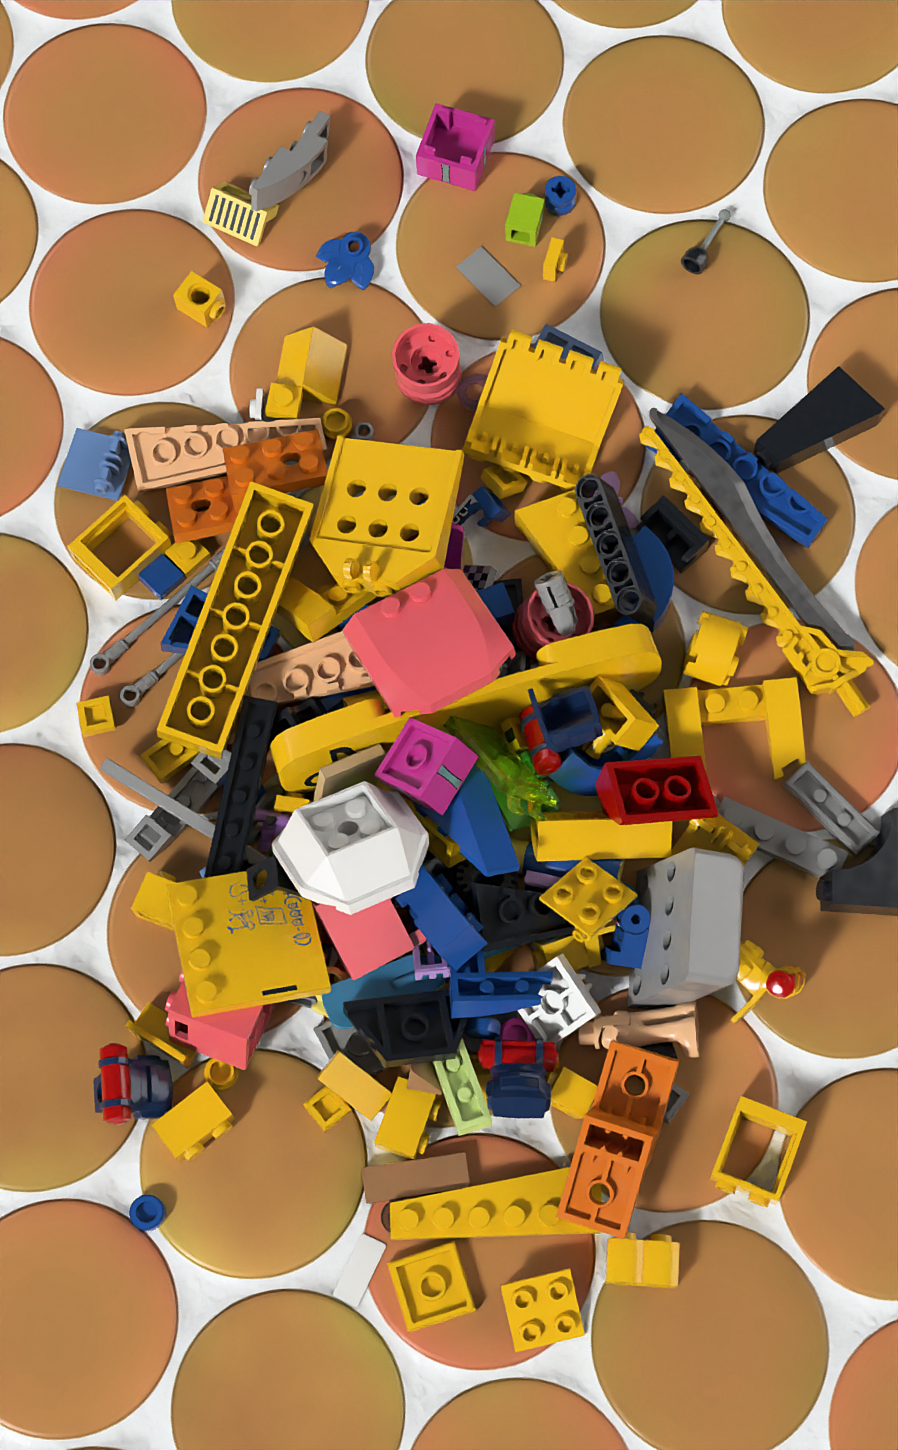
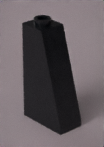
M838 366L756 440L754 448L755 457L758 458V462L766 469L770 468L778 474L877 426L881 422L885 408Z

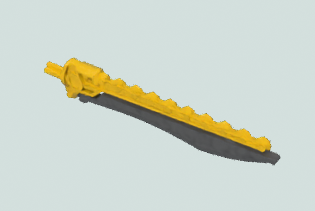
M651 408L649 411L651 421L681 461L678 462L655 430L649 426L644 427L642 432L639 433L641 444L655 448L657 450V454L654 456L655 465L673 473L671 478H669L670 487L688 495L686 500H684L686 511L703 517L702 521L699 522L700 531L703 534L717 538V545H714L716 555L732 560L733 565L730 567L731 578L749 585L748 589L745 590L747 601L764 607L763 613H761L762 623L777 628L780 631L778 636H776L777 645L782 648V652L804 685L813 695L837 692L854 718L863 714L870 708V705L853 680L863 674L866 668L872 667L874 660L864 652L854 651L855 641L849 634L845 633L788 563L762 520L744 481L731 466L693 432L659 412L657 408ZM690 472L805 626L799 624L687 473Z

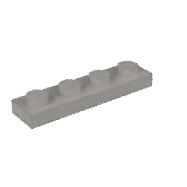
M725 796L719 806L718 813L760 843L756 849L757 851L817 878L831 870H841L849 853Z

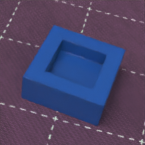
M163 554L138 574L139 580L161 601L185 581L184 574Z

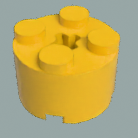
M702 611L697 621L700 627L691 637L682 674L718 686H727L730 676L733 677L739 662V657H736L739 646H742L748 627L742 626L740 622Z

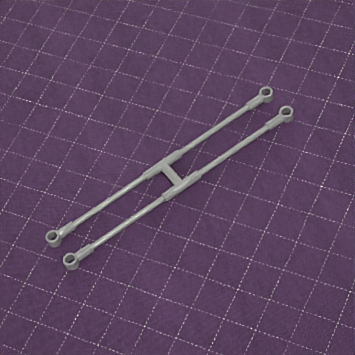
M360 422L355 427V433L349 437L351 439L372 441L374 438L373 426L368 422ZM362 430L370 432L367 436L359 435V432ZM332 456L326 461L327 471L329 469ZM306 489L293 491L288 495L297 498ZM365 491L359 492L355 497L361 496ZM311 532L304 537L298 554L311 543L309 541ZM225 547L209 560V565L123 640L119 639L105 653L94 655L90 659V667L94 674L98 676L108 674L111 664L129 649L128 646L186 596L191 585L196 587L214 570L217 571ZM173 653L154 671L150 670L136 684L125 686L120 692L123 704L127 707L137 706L141 702V696L159 681V677L184 654ZM98 661L106 662L102 669H96L95 664ZM129 692L136 693L135 699L131 701L126 700L125 696Z

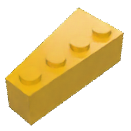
M575 490L515 510L516 528L521 534L523 533L529 541L530 547L549 568V572L561 570L566 582L579 587L590 599L594 610V625L592 628L620 619L622 614L618 612Z

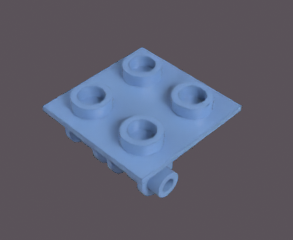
M76 428L57 486L118 501L132 463L127 440H125V433L114 431L113 435L108 436Z

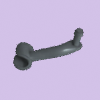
M281 785L273 786L260 798L256 808L266 810L276 800V795L283 796L286 790ZM258 821L252 822L248 841L249 846L260 838L262 830L255 827Z

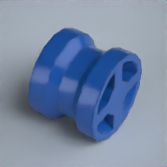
M555 176L547 182L545 187V206L550 213L562 216L574 209L576 203L575 183L566 176Z

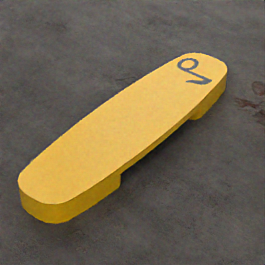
M627 624L545 645L536 654L537 668L495 679L490 684L433 713L420 714L419 710L402 711V716L394 717L391 712L386 713L381 700L368 699L286 729L271 742L270 750L281 786L289 792L307 793L316 790L319 770L323 766L376 744L382 746L386 757V750L394 744L410 717L452 735L461 742L467 739H480L492 742L505 738L501 727L503 721L507 718L519 717L523 709L532 706L528 689L533 688L539 704L556 697V693L578 686L590 687L597 676L622 683L628 691L631 689L638 691L651 684L659 676L662 669V660L647 626Z

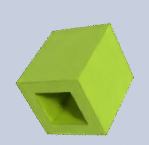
M514 192L505 224L506 241L536 247L544 217L545 199L531 193L519 194Z

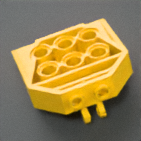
M337 436L309 541L342 590L353 594L367 591L379 597L387 598L444 568L465 456L463 450L453 451ZM365 491L361 496L355 497L359 492ZM396 495L392 500L386 501L389 496ZM427 499L424 504L417 505L420 500ZM355 527L352 532L345 533L349 528ZM387 530L383 536L376 537L381 531ZM419 534L415 540L408 541L411 536Z

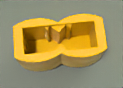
M627 1232L625 1239L618 1237L608 1238L605 1284L677 1288L680 1243L672 1242V1236L663 1234H651L650 1240H637L636 1233Z

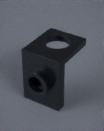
M275 855L247 869L249 900L256 901L276 890L302 897ZM266 870L267 881L262 888L258 889L256 884L257 877L261 871Z

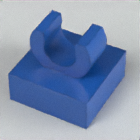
M483 486L472 494L477 502L472 503L467 509V512L472 515L481 509L483 510V518L477 522V525L483 528L489 526L492 520L502 523L511 515L493 491Z

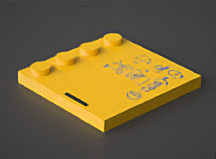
M266 870L261 871L257 877L256 884L258 889L262 888L267 881ZM247 871L166 884V892L192 1018L331 992L330 980L311 900L276 890L256 901L249 900Z

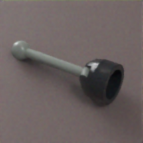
M723 209L719 212L718 221L701 247L689 248L681 258L682 266L690 273L699 275L706 268L708 263L706 249L722 224L730 219L731 213L729 210Z

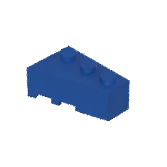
M422 863L418 871L419 876L415 888L396 895L395 899L401 907H406L415 920L413 921L437 953L457 970L488 944L479 932L484 927L471 912L466 915L465 911L469 907L456 892L453 895L451 894L455 888L442 873L436 877Z

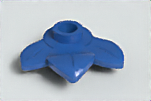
M351 232L345 235L343 239H331L320 247L316 257L327 263L324 276L329 288L341 285L350 278L361 290H365L370 284L374 274V265L369 258L371 244L364 234ZM354 242L359 243L358 251L351 252L350 245Z

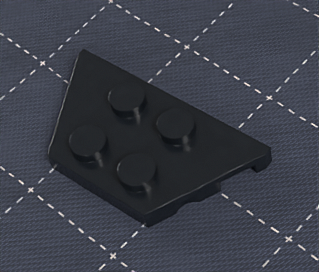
M449 989L343 1002V1013L385 1068L455 1059L469 1017L451 1018Z

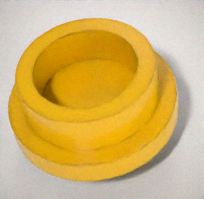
M332 408L324 413L321 418L323 433L330 439L337 440V436H344L345 438L352 430V418L343 409Z
M211 1058L205 1066L204 1077L212 1088L227 1090L237 1082L239 1068Z

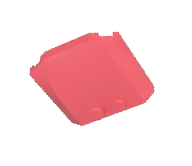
M442 569L355 613L343 628L347 642L394 717L402 716V711L419 710L420 714L433 713L493 682L500 674L499 668L507 658L510 657L512 660L516 655L514 646L460 569Z

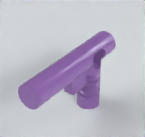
M256 808L253 821L263 822L257 849L268 852L272 846V836H278L292 815ZM266 816H276L272 823H267Z

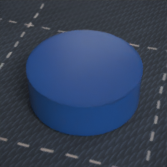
M470 1017L465 1028V1034L478 1039H495V1037H500L501 1024L498 1020L489 1017Z
M146 1194L139 1196L133 1201L130 1206L129 1216L132 1223L140 1230L153 1231L163 1224L166 1217V1209L160 1199Z

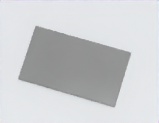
M482 246L456 266L495 307L521 286Z

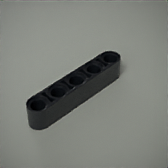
M584 475L577 482L575 493L618 612L637 623L649 622L656 614L657 604L617 493L613 486L596 475ZM618 544V548L616 549V551L613 552L615 546ZM629 572L627 578L623 581L625 574ZM639 600L637 607L633 610L634 604Z

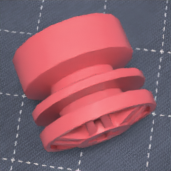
M431 323L416 324L404 330L395 341L392 351L396 382L402 394L413 403L424 406L437 405L448 400L459 388L462 378L459 348L453 335L442 326ZM430 367L432 373L427 374L424 368Z
M567 582V587L574 599L573 606L578 618L577 624L574 627L575 630L569 636L566 635L564 637V635L558 633L550 614H547L545 611V606L542 604L541 597L537 592L538 590H535L518 606L514 622L512 623V634L516 645L524 654L536 660L537 652L545 645L590 633L594 625V610L590 599L579 587Z

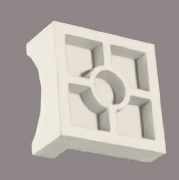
M564 954L555 957L537 970L553 971L551 985L543 984L539 995L543 996L541 1005L518 1010L536 1039L543 1038V1042H555V1045L601 1013V1010L589 993L592 984L584 985L582 980L586 975L576 974Z

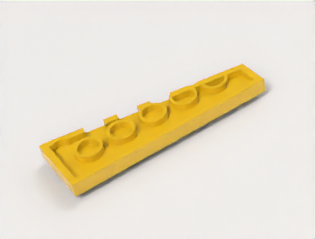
M570 1167L390 1203L391 1240L602 1234L603 1232L556 1217ZM601 1183L594 1184L591 1189L592 1196L595 1200L602 1202Z

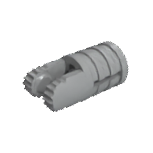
M561 570L546 573L534 581V585L541 597L542 604L545 606V611L547 614H550L558 633L564 635V637L566 635L569 636L575 630L574 627L578 620L573 606L574 599L571 596Z

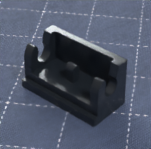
M664 495L640 517L642 521L636 526L638 532L646 526L659 538L670 556L672 565L681 574L707 552L709 538Z

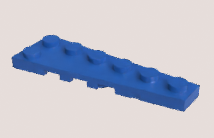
M680 394L666 416L693 432L731 466L744 481L762 520L809 548L825 526L828 518L794 489L789 488L786 482L774 472L770 473L758 462L757 457L750 451L747 453L734 442L735 438L728 432L720 430L711 422V418L686 396ZM656 427L655 432L675 459L680 462L681 459ZM645 446L646 448L657 454V450L655 448Z

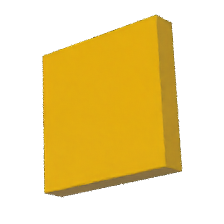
M455 1241L387 1263L408 1333L476 1311Z

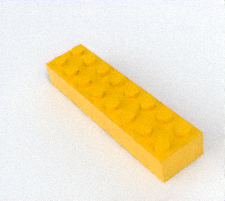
M250 481L157 727V736L159 738L220 760L222 759L311 520L313 503Z

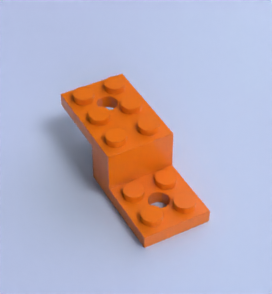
M318 429L223 448L227 476L166 488L175 543L231 532L250 481L282 493L324 485L328 471ZM291 460L299 461L295 465H285ZM209 507L204 512H196L198 508Z
M614 1039L611 1040L593 1106L584 1116L556 1217L621 1239L626 1238L645 1169L652 1161L680 1060ZM638 1075L642 1077L645 1082V1090L642 1093L635 1094L629 1091L626 1084L629 1076ZM601 1183L608 1187L610 1191L608 1201L599 1202L593 1198L591 1189L594 1184Z

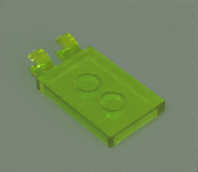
M451 715L443 726L452 736L458 738L479 756L475 763L499 791L506 792L509 811L523 816L525 811L521 808L520 801L524 798L528 801L529 815L534 819L544 821L546 817L541 812L542 804L555 807L557 805L556 800L552 796L547 795L549 790L493 727Z

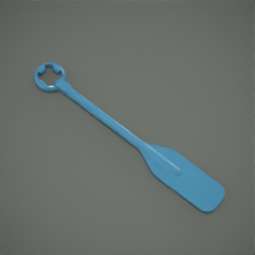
M621 882L625 886L630 888L632 891L637 893L632 886L628 885L625 882ZM636 897L633 901L640 904L639 897ZM524 944L484 952V959ZM413 955L382 965L354 981L350 977L332 984L331 992L323 994L322 1001L332 1025L339 1029H348L354 1026L343 1013V1002L437 991L450 978H443V973L436 974L434 979H429V975H422V980H415ZM420 955L421 965H428L427 955ZM434 955L435 964L442 963L440 955Z

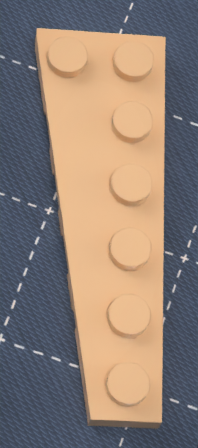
M320 418L275 420L273 422L254 421L241 424L218 423L205 426L184 425V427L124 429L139 493L227 474L223 448L318 429L323 452L327 451Z
M343 631L319 639L314 643L311 642L259 661L245 696L276 701L278 705L307 700L310 697L317 698L375 685L347 642Z

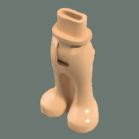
M695 1000L649 1011L627 1012L617 1010L613 1014L604 1017L598 1015L594 1017V1021H588L579 1028V1044H595L596 1049H601L602 1044L604 1048L609 1049L610 1042L613 1039L636 1047L671 1042L679 1044L686 1057L697 1058L699 1057L697 1002Z

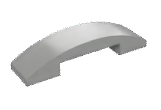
M225 749L220 760L200 752L191 762L193 767L168 796L199 814L220 789L223 782H225L231 753ZM158 806L150 816L146 814L124 840L151 862L189 825Z

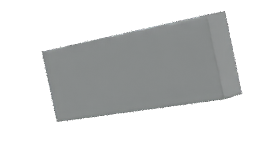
M808 761L783 784V788L854 857L879 835L880 831Z

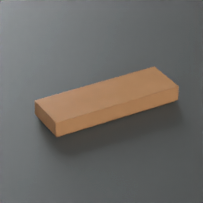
M465 1152L361 1168L366 1204L432 1195L470 1187Z

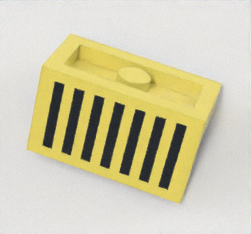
M224 181L212 187L203 223L250 244L259 246L266 222L276 217L279 205L275 204L256 212L251 209L252 195H249L248 191Z

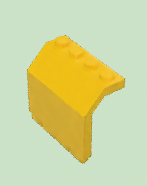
M511 329L508 339L501 337L463 447V452L476 461L484 462L487 460L498 464L505 471H518L527 474L536 482H549L558 485L565 492L575 490L579 479L584 475L591 474L600 444L624 380L619 378L622 368L600 360L597 370L591 368L594 362L592 357L569 350L566 359L560 358L564 347L539 339L536 348H532L530 344L533 336Z

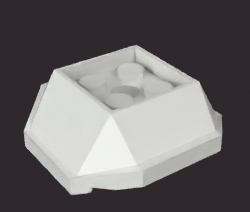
M363 781L295 809L286 827L272 842L274 855L302 897L320 904L336 906V910L352 915L415 888L419 876L418 871L428 849L429 837L428 832L398 792H386Z

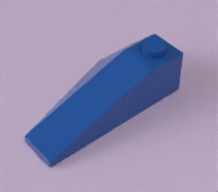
M472 746V747H468L470 750H472V751L477 755V753H476V751L474 750L473 746ZM479 757L443 816L412 801L417 812L424 818L430 817L438 825L437 831L444 837L449 835L460 846V852L486 877L519 871L518 859L486 770Z

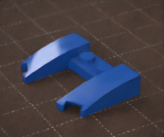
M480 950L457 970L448 964L451 1018L502 1014L541 1005L543 996L539 995L543 984L551 985L553 971L486 972L484 952Z

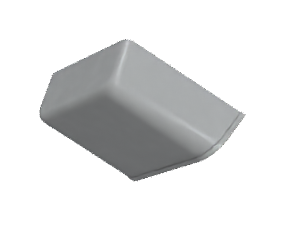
M692 847L637 870L635 891L638 894L640 904L649 911L650 925L641 969L630 967L627 1007L661 1009L680 1003L692 1002L733 984L737 979L740 961L744 866L736 856Z

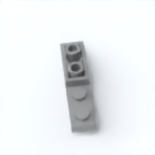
M319 111L312 122L308 121L306 123L302 137L299 141L293 142L290 150L280 146L276 154L266 160L262 174L259 178L255 177L252 180L249 188V195H252V210L257 212L285 200L304 187L327 162L331 115Z

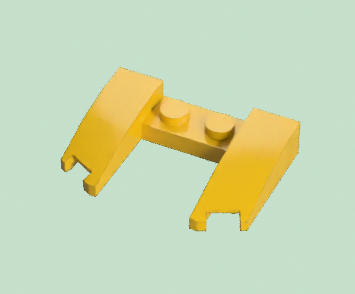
M355 528L350 529V530H347L345 533H350V532H352ZM380 532L376 537H381L384 533ZM289 576L276 612L314 643L376 598L377 595L367 591H360L358 594L349 593L342 590L337 583L320 596L300 581Z
M797 677L763 680L762 685L697 691V687L663 691L662 701L669 758L701 756L706 770L702 726L765 720L773 781H779L784 778L781 769L798 759L800 766L806 763Z

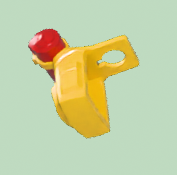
M750 940L741 941L737 980L753 997L731 1021L735 1024L743 1019L768 993L778 999H787L800 993L805 986V972L799 966L796 968L793 966L775 968L770 962L762 958L764 951Z

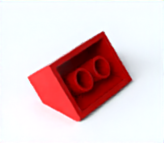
M701 756L607 762L604 764L595 782L603 814L619 825L717 818L719 814Z

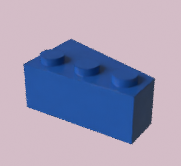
M192 585L190 586L160 643L161 651L178 654L186 653L208 593ZM273 626L270 627L258 662L270 657L280 638L279 629Z

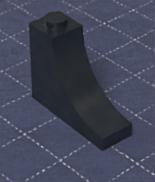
M893 808L881 816L878 840L874 849L862 864L849 869L831 870L819 878L816 885V897L820 900V911L898 916V808Z

